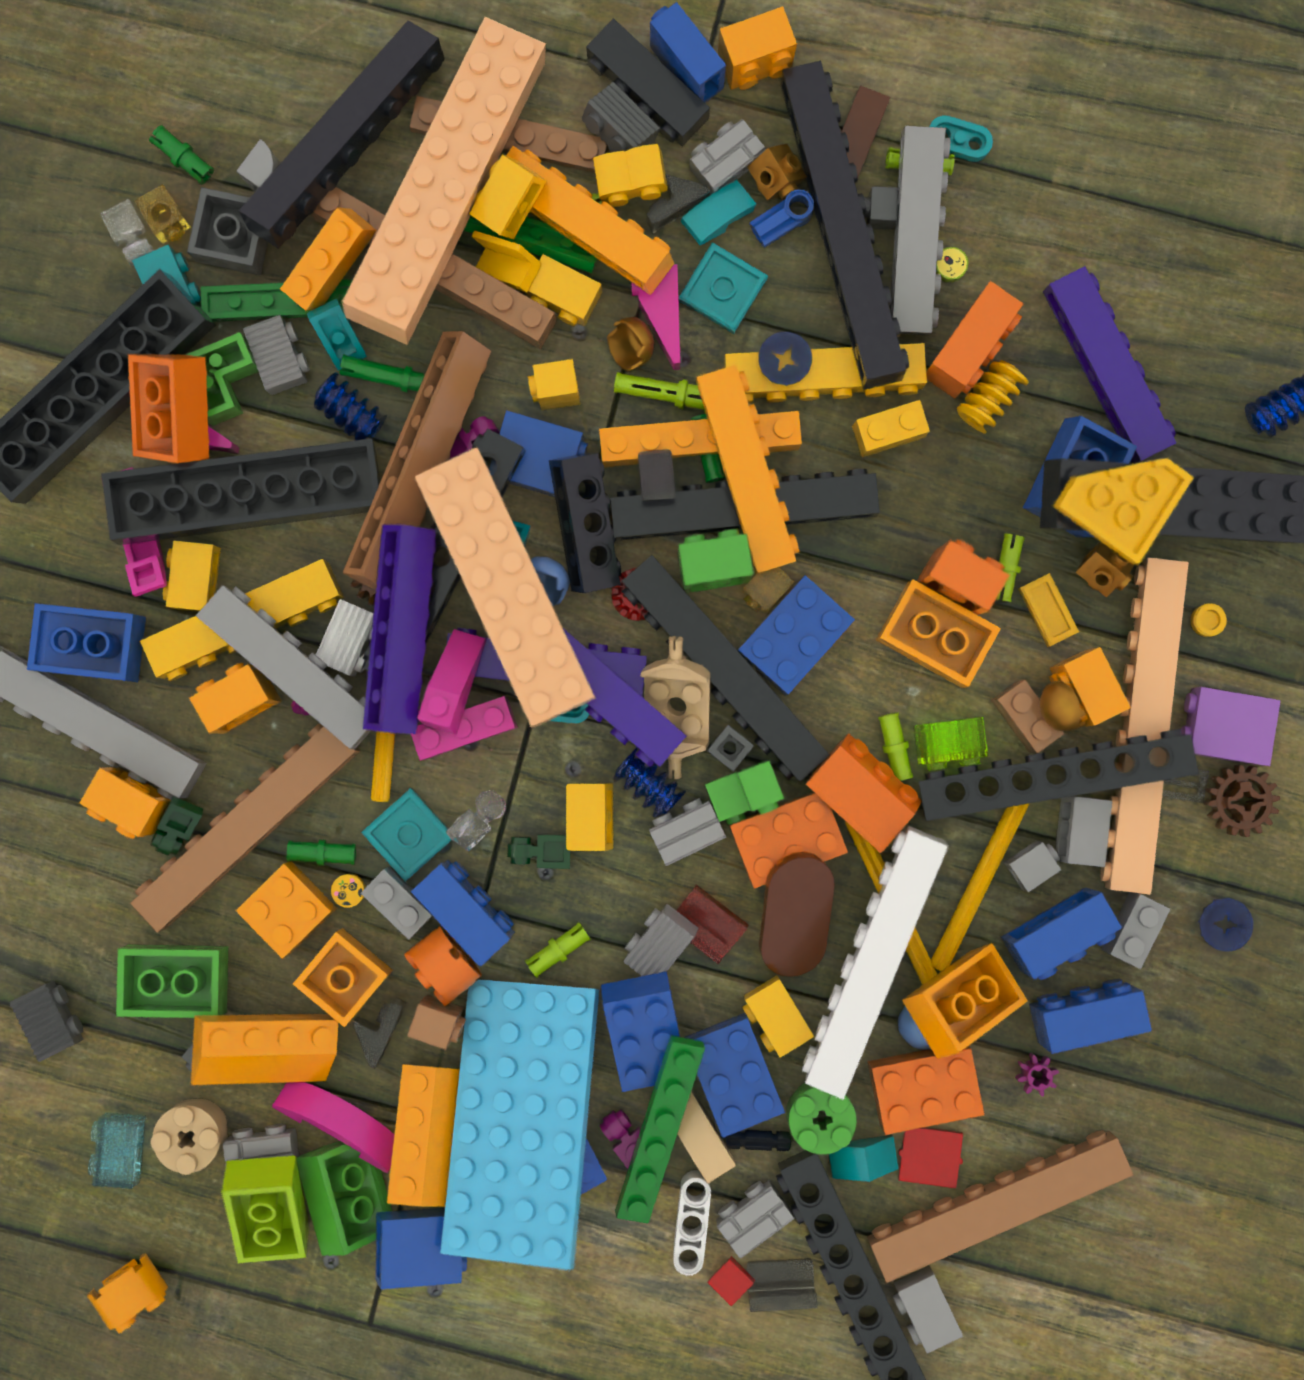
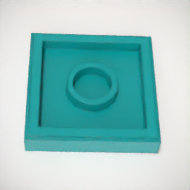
M712 242L680 294L678 301L734 334L767 281L768 275Z
M413 788L405 792L361 832L405 882L456 837Z

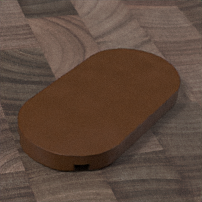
M806 852L790 854L783 858V862L779 863L777 867L775 865L767 877L759 950L766 966L781 976L793 977L811 971L820 963L826 952L835 882L827 864L815 854Z

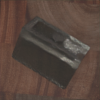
M811 1258L747 1262V1272L755 1279L754 1284L748 1289L750 1312L818 1308L817 1294L814 1287V1268Z

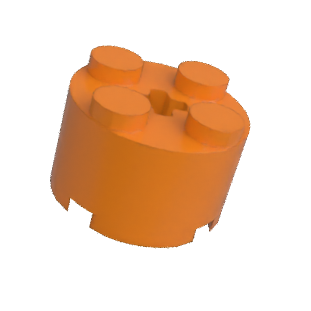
M442 925L435 928L404 954L411 966L416 970L419 969L415 976L426 989L433 986L435 996L445 1007L482 976V972L476 962L464 952Z

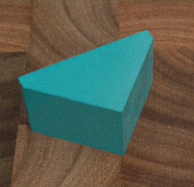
M893 1135L852 1140L846 1147L829 1154L833 1179L870 1182L898 1169Z

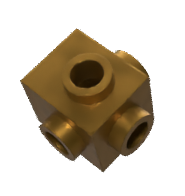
M787 143L767 148L747 166L756 181L758 190L765 196L767 201L779 197L785 200L790 192L799 190L797 185L807 178L801 168L800 160L792 153Z
M1100 541L1084 557L1076 573L1086 580L1092 589L1099 591L1107 597L1115 589L1121 591L1133 578L1130 571L1134 564Z

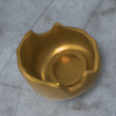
M626 317L615 322L613 325L616 328L607 336L609 350L615 362L623 370L628 371L647 363L654 351V338L648 325L637 317Z
M1062 681L1049 683L1044 688L1040 698V712L1046 723L1056 731H1071L1085 726V722H1079L1085 715V711L1080 709L1079 700L1073 688Z

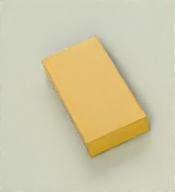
M1050 573L1018 588L1047 647L1079 633Z

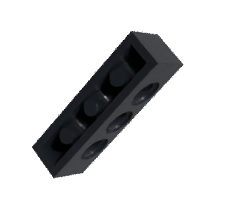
M583 453L549 460L571 592L589 593L621 585L619 578L621 575V565L615 555L614 543L616 538H614L613 526L610 525L608 513L610 510V499L604 490L603 484L605 469L603 462L599 459V454ZM582 481L586 486V492L583 497L578 492L579 484ZM587 515L591 517V526L588 530L584 526V519ZM594 547L597 551V558L592 563L590 551Z

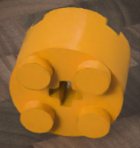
M146 1253L141 1255V1263L138 1264L133 1259L102 1281L104 1286L98 1290L99 1293L93 1288L87 1294V1297L108 1329L112 1330L115 1328L118 1334L135 1323V1317L143 1309L150 1312L166 1300L165 1291L168 1289V1285Z

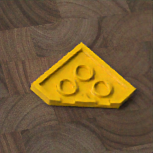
M1168 458L1071 477L1053 507L1130 563L1139 564L1194 477Z

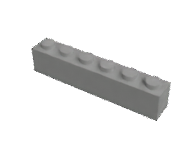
M905 126L901 131L897 187L898 210L894 234L891 280L892 305L890 306L891 316L898 319L901 334L929 335L932 333V328H937L939 309L934 307V294H939L941 288V274H936L937 260L941 261L943 256V240H938L939 227H944L946 207L940 206L941 193H946L948 185V172H943V160L948 159L950 153V138H945L946 128Z
M222 585L196 616L349 749L355 750L371 731L363 729L366 698L364 696L360 700L355 698L349 692L353 687L340 675L337 674L333 679L324 671L327 664L313 652L309 656L299 649L302 643L289 631L286 630L282 635L273 627L277 621L262 608L258 612L248 605L251 599L238 587L235 586L233 590H230Z

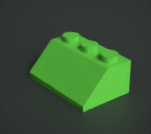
M341 1141L321 1146L296 1157L300 1179L322 1255H346L375 1241L376 1212L392 1211L391 1204L387 1203L388 1194L381 1170L359 1158L360 1152Z

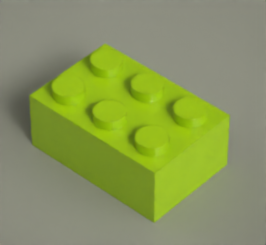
M296 1156L227 1161L222 1195L238 1263L306 1258L309 1222Z

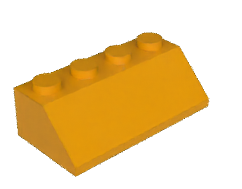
M329 1014L195 1016L191 1085L326 1081L337 1054L338 1022Z
M403 1064L387 1197L388 1204L445 1207L460 1069Z

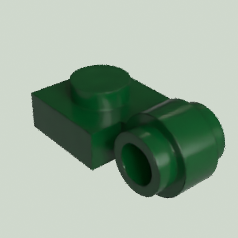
M172 796L158 821L157 830L150 845L156 847L155 851L169 856V854L176 855L183 839L188 841L202 817L204 809Z
M538 834L537 846L531 844V837H511V843H508L507 857H510V864H530V858L536 856L537 868L570 869V851L566 849V835Z

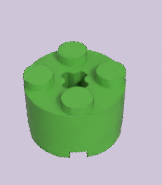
M803 1083L793 1093L787 1103V1122L795 1141L802 1149L823 1155L837 1152L850 1144L856 1129L857 1120L855 1109L847 1094L844 1099H841ZM819 1111H825L827 1117H824L823 1122H817L816 1117H818Z

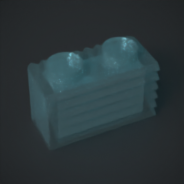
M106 1112L98 1117V1121L93 1123L91 1141L96 1142L95 1155H91L88 1163V1174L93 1175V1186L132 1189L140 1182L146 1125L145 1115Z

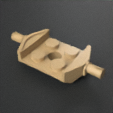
M676 636L669 637L668 658L645 666L641 671V677H644V699L686 735V738L667 758L668 778L672 779L674 776V779H680L682 777L681 760L684 757L705 751L709 745L710 672L703 665L686 660V656H683V637L678 636V639H676ZM674 697L682 699L686 704V710L677 711L672 708L670 699Z

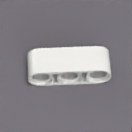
M698 1170L687 1172L682 1177L680 1183L673 1259L676 1270L686 1276L698 1273L704 1263L711 1188L710 1183L707 1184ZM693 1182L701 1183L705 1187L702 1194L697 1196L690 1195L686 1189ZM689 1216H696L701 1220V1223L697 1228L689 1229L684 1226L683 1221ZM693 1250L697 1254L695 1260L685 1262L680 1259L679 1255L682 1251Z

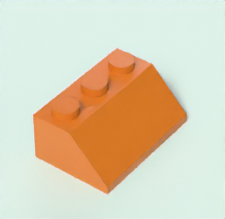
M128 354L133 456L173 463L209 459L205 357L167 354Z
M848 733L829 752L830 755L819 764L806 785L875 849L882 853L915 815L922 800L910 785L904 784L894 775L892 769L886 763L876 759L861 740L855 739Z

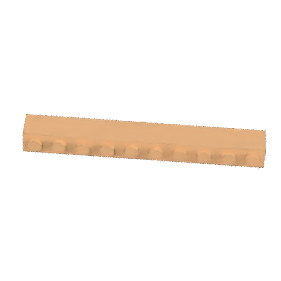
M1148 557L1142 561L1141 565L1136 567L1134 584L1139 585L1138 598H1133L1130 612L1131 618H1135L1134 631H1129L1127 638V650L1131 651L1130 664H1125L1123 672V683L1128 684L1126 699L1131 708L1119 714L1124 716L1123 729H1118L1116 747L1127 745L1126 738L1147 735V740L1153 741L1161 739L1160 732L1170 731L1189 562ZM1159 747L1153 748L1149 753L1151 764L1156 767L1165 764L1166 752ZM1120 753L1119 763L1115 762L1114 765L1119 772L1126 773L1132 768L1133 761L1128 754ZM1164 780L1116 788L1115 796H1110L1109 800L1112 801L1111 815L1113 817L1111 829L1109 828L1108 861L1105 867H1101L1100 875L1101 881H1105V888L1151 895Z

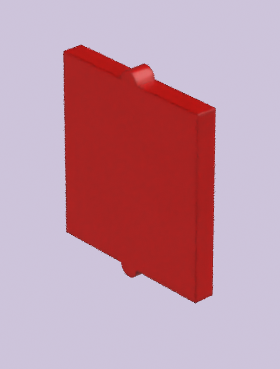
M926 1127L904 1131L902 1149L898 1150V1154L901 1156L898 1181L956 1188L959 1165L963 1163V1159L960 1157L963 1133Z

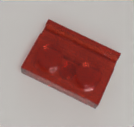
M697 884L676 909L677 912L698 927V931L690 943L717 964L721 962L749 926Z

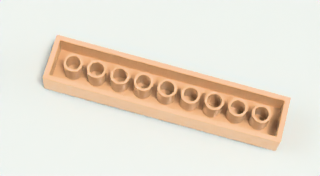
M484 17L342 302L345 318L408 345L471 216L469 213L474 205L476 195L487 183L490 177V169L499 159L545 65L546 43Z

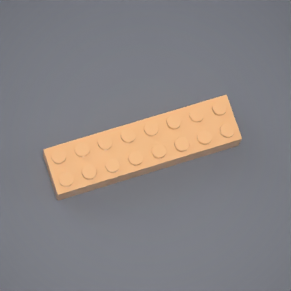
M476 447L414 476L531 727L535 728L596 699L479 449Z

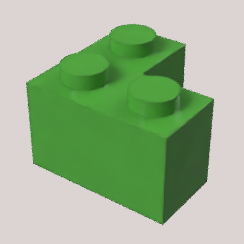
M239 332L186 354L205 357L208 423L214 426L243 414L231 383L259 372L246 337Z
M767 760L704 784L718 821L726 820L727 825L746 819L744 812L750 810H757L760 815L779 808L777 802L784 799L771 763Z

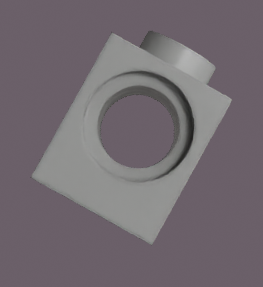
M1034 841L1003 862L1021 890L1030 892L1061 871L1057 864L1060 857L1049 843L1044 845L1040 841Z

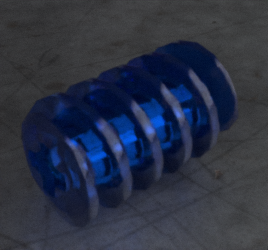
M337 372L333 373L317 390L314 408L318 411L324 410V416L327 419H334V424L338 428L345 426L344 433L348 436L355 435L354 441L373 438L383 426L387 415L377 419L376 416L380 408L375 406L368 411L366 408L370 400L366 397L357 402L356 399L359 391L355 389L349 394L346 393L349 382L346 380L337 385L336 382L339 374Z
M1302 374V377H1296L1291 380L1290 384L1285 383L1278 390L1274 389L1268 392L1267 396H1261L1255 402L1245 405V415L1248 423L1257 433L1264 431L1267 436L1272 438L1276 436L1275 425L1279 430L1285 431L1288 429L1287 420L1291 424L1296 425L1300 421L1299 414L1304 418V374Z
M636 747L616 769L613 781L618 782L625 778L626 781L622 788L624 791L635 787L636 789L632 797L634 800L645 796L646 798L642 806L644 809L654 805L656 806L652 814L654 818L662 814L665 815L681 799L686 790L684 789L675 794L678 783L673 781L666 785L665 781L668 774L663 772L656 776L655 772L658 765L654 763L651 767H646L639 757H635L638 750Z

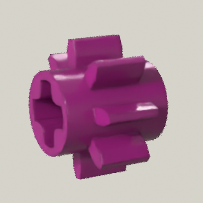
M1030 1053V1060L1025 1063L1022 1061L1017 1062L1021 1067V1074H1017L1015 1079L1019 1082L1026 1081L1023 1090L1027 1094L1031 1093L1034 1088L1043 1097L1045 1094L1044 1090L1049 1086L1052 1088L1057 1087L1052 1081L1053 1075H1057L1059 1070L1054 1067H1047L1051 1059L1046 1055L1039 1061L1033 1053ZM1033 1070L1040 1071L1043 1075L1038 1079L1033 1078L1031 1073Z

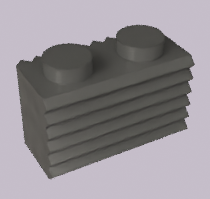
M612 82L590 99L582 115V121L585 122L588 130L600 136L611 152L627 151L635 147L651 145L661 129L615 82Z
M55 981L46 983L10 1002V1006L13 1008V1012L16 1014V1018L19 1020V1024L39 1062L84 1040L81 1035L83 1033V1025L76 1015H71L66 1005L69 1002L68 995L61 985H56Z

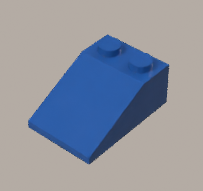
M35 603L27 670L139 682L143 648L140 641L144 639L146 617L130 613Z

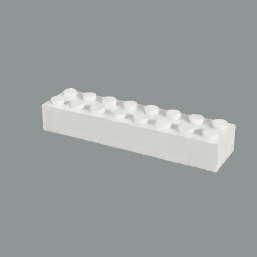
M907 825L905 832L900 831L895 837L892 845V852L896 853L892 863L886 861L879 876V883L883 884L880 893L873 892L866 908V915L870 916L867 924L860 923L853 940V946L857 947L854 955L847 954L841 969L840 977L844 979L842 985L835 984L828 1001V1009L831 1012L829 1016L822 1015L815 1032V1040L818 1041L817 1046L810 1045L804 1058L802 1071L806 1072V1084L844 1099L948 848L945 840Z

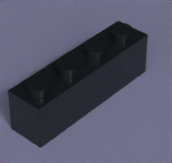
M614 18L586 46L589 67L597 75L602 76L604 74L612 82H615L660 126L661 134L671 143L676 141L683 147L708 121L710 107Z

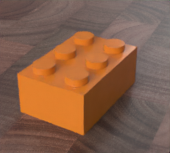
M990 281L926 371L927 380L954 399L961 392L967 395L984 373L979 367L982 365L986 368L1003 346V343L998 341L999 338L1005 341L1021 320L1022 316L1018 314V311L1024 303Z
M957 539L955 543L949 540L933 552L917 582L976 615H980L990 610L1010 575L1002 571L1004 566L990 557H986L983 560L973 554L975 549L972 546Z
M814 791L779 804V808L761 815L756 813L746 817L744 820L729 825L754 889L765 885L770 870L775 865L777 867L779 863L783 862V858L790 854L799 852L811 853L825 862L848 853L831 807Z
M969 1046L960 1053L937 1059L932 1049L867 1061L879 1123L885 1135L984 1116L972 1050Z

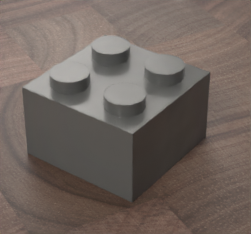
M201 187L187 253L197 263L261 276L268 242L248 230L239 212L240 208L250 197Z

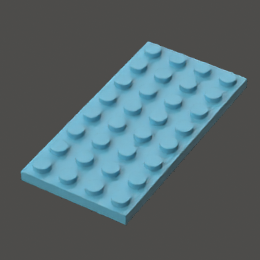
M479 979L468 988L440 1254L565 1270L574 1269L599 989Z

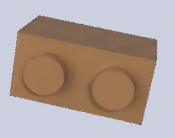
M1026 680L1016 681L991 699L1029 753L1038 754L1064 735L1063 731H1056L1046 723L1040 712V699Z
M426 995L417 1006L407 1036L446 1050L451 1042L457 1043L458 1038L462 1034L466 1021L464 1017H461L464 1007L452 1003L445 1007L437 998Z

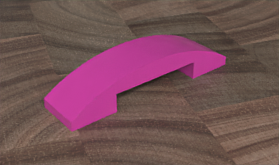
M159 540L123 545L128 562L125 568L134 597L167 586L165 564Z
M287 1082L273 1103L272 1108L300 1124L305 1120L360 1152L359 1158L388 1174L392 1162L394 1133L359 1108L319 1087L306 1082Z

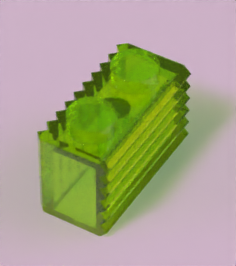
M983 717L913 725L918 765L927 764L928 771L946 769L947 762L960 760V766L980 764L981 757H988Z

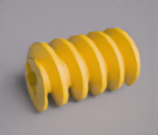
M1003 360L992 362L989 365L990 372L983 373L981 376L982 383H976L973 387L974 393H968L965 397L966 404L960 403L957 407L959 416L971 427L984 434L986 433L983 427L985 424L995 427L997 424L991 417L992 414L1001 417L1005 414L999 405L1001 403L1007 406L1013 404L1007 396L1008 393L1019 396L1021 393L1015 384L1020 383L1026 386L1029 383L1028 379L1016 367Z

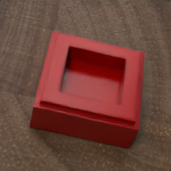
M731 1256L709 1278L707 1283L732 1307L754 1284L755 1279Z

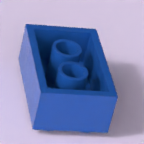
M1077 416L1064 419L1045 460L1075 459L1130 463L1137 446L1085 417ZM1044 463L1023 506V509L1038 517H1041ZM1065 530L1076 537H1094L1087 531Z
M805 575L739 648L738 652L786 696L855 619Z
M446 860L421 881L411 893L481 967L514 935L515 931L512 929L514 922L503 910H500L498 913L489 904L492 900L491 897L481 886L478 885L474 888L466 879L469 873L459 862L451 863L449 860Z
M1085 887L1001 936V939L1022 973L1032 979L1039 978V980H1044L1058 971L1056 967L1068 960L1069 963H1072L1087 954L1085 950L1097 943L1098 946L1112 941L1116 937L1115 932L1120 930L1122 926L1102 892Z
M667 971L601 984L603 1008L622 1092L655 1086L670 1036L680 1037Z
M1113 979L1103 982V987L1090 990L1089 986H1082L1071 989L1070 995L1058 997L1056 993L1037 997L1038 1002L1029 1004L1037 1041L1053 1054L1151 1032L1152 1028L1143 991L1132 986L1130 983H1123L1122 979Z
M746 1013L684 1037L686 1039L702 1041L705 1046L697 1075L722 1138L785 1113Z

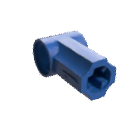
M794 190L787 195L785 200L749 222L759 243L766 248L795 228L806 225L813 215L814 200L807 191ZM795 202H801L807 206L808 210L802 215H796L789 207Z

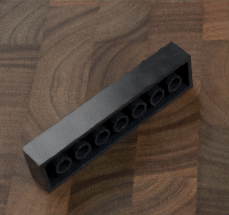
M159 269L0 419V491L10 502L26 504L130 406L128 354L185 355L216 326L170 274Z
M372 438L101 473L110 540L117 545L367 513L380 484L376 448Z
M1075 459L1044 460L1040 528L1086 531L1053 507L1071 477L1133 464ZM1180 467L1194 478L1157 535L1270 543H1304V476Z

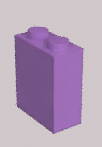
M1205 687L1192 688L1191 693L1187 694L1184 702V711L1188 714L1186 726L1183 725L1181 728L1182 735L1191 734L1195 755L1257 766H1270L1281 700Z

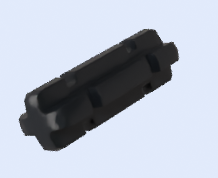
M745 1130V1133L739 1131L726 1136V1146L728 1149L744 1147L745 1150L772 1151V1148H776V1151H789L791 1135L785 1131H777L776 1134H772V1131Z

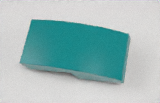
M735 180L696 205L681 218V223L696 242L702 245L725 233L729 224L752 213L756 203L739 181Z

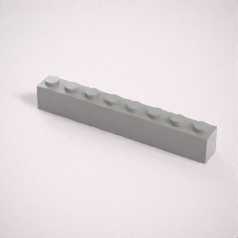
M0 646V702H3L5 699L15 705L13 710L16 713L29 719L35 716L44 721L42 727L54 734L60 735L61 732L72 737L71 743L84 751H89L90 748L101 754L99 759L115 768L121 765L130 770L128 776L143 784H146L147 781L159 787L157 792L168 799H171L172 796L177 798H187L204 770L206 762L48 672L27 670V660Z

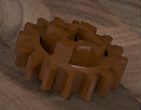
M1234 765V772L1230 768H1223V778L1219 776L1211 778L1216 785L1214 788L1205 789L1212 797L1204 801V805L1212 806L1213 810L1207 816L1211 819H1219L1215 825L1217 829L1223 830L1227 827V834L1236 836L1239 831L1240 836L1249 837L1250 829L1254 833L1260 834L1262 833L1261 824L1270 826L1273 824L1268 816L1270 813H1279V810L1272 807L1273 802L1280 800V796L1272 795L1271 793L1277 787L1276 783L1265 782L1269 776L1268 773L1260 772L1257 774V767L1248 766L1245 770L1243 765ZM1252 782L1258 787L1260 793L1252 788ZM1229 785L1230 788L1223 795L1226 787ZM1243 796L1253 798L1250 801L1241 803V805L1231 803V801H1238ZM1225 808L1232 813V819H1235V821L1226 815Z

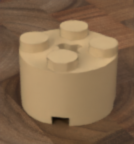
M207 1099L181 1101L164 1113L156 1123L151 1138V1147L159 1161L174 1172L188 1175L200 1171L223 1151V1142L228 1138L226 1116L215 1103ZM189 1131L195 1134L192 1140L187 1136Z

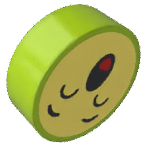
M956 247L943 249L942 260H937L936 274H941V280L955 282L963 277L968 268L966 254Z

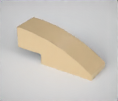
M691 1090L678 1136L708 1184L734 1168L736 1163L717 1132L714 1123L693 1090Z

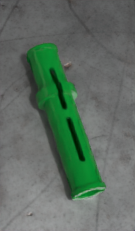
M346 354L342 357L340 365L342 369L339 372L341 376H349L401 388V392L408 393L409 390L418 392L426 374L413 371L411 366L400 368L351 357Z

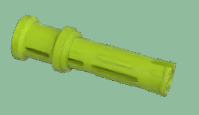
M620 372L616 374L614 393L675 403V407L682 410L684 407H690L705 411L702 399L689 397L690 394L700 396L698 386L689 384L688 380L683 379L682 381L679 380L678 383L621 374ZM637 384L661 389V391L658 392L641 388H635L633 385ZM667 391H676V395L669 394Z

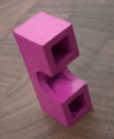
M503 696L465 709L456 735L421 724L417 726L416 734H411L419 760H427L456 750L459 747L517 729L518 726L508 697Z

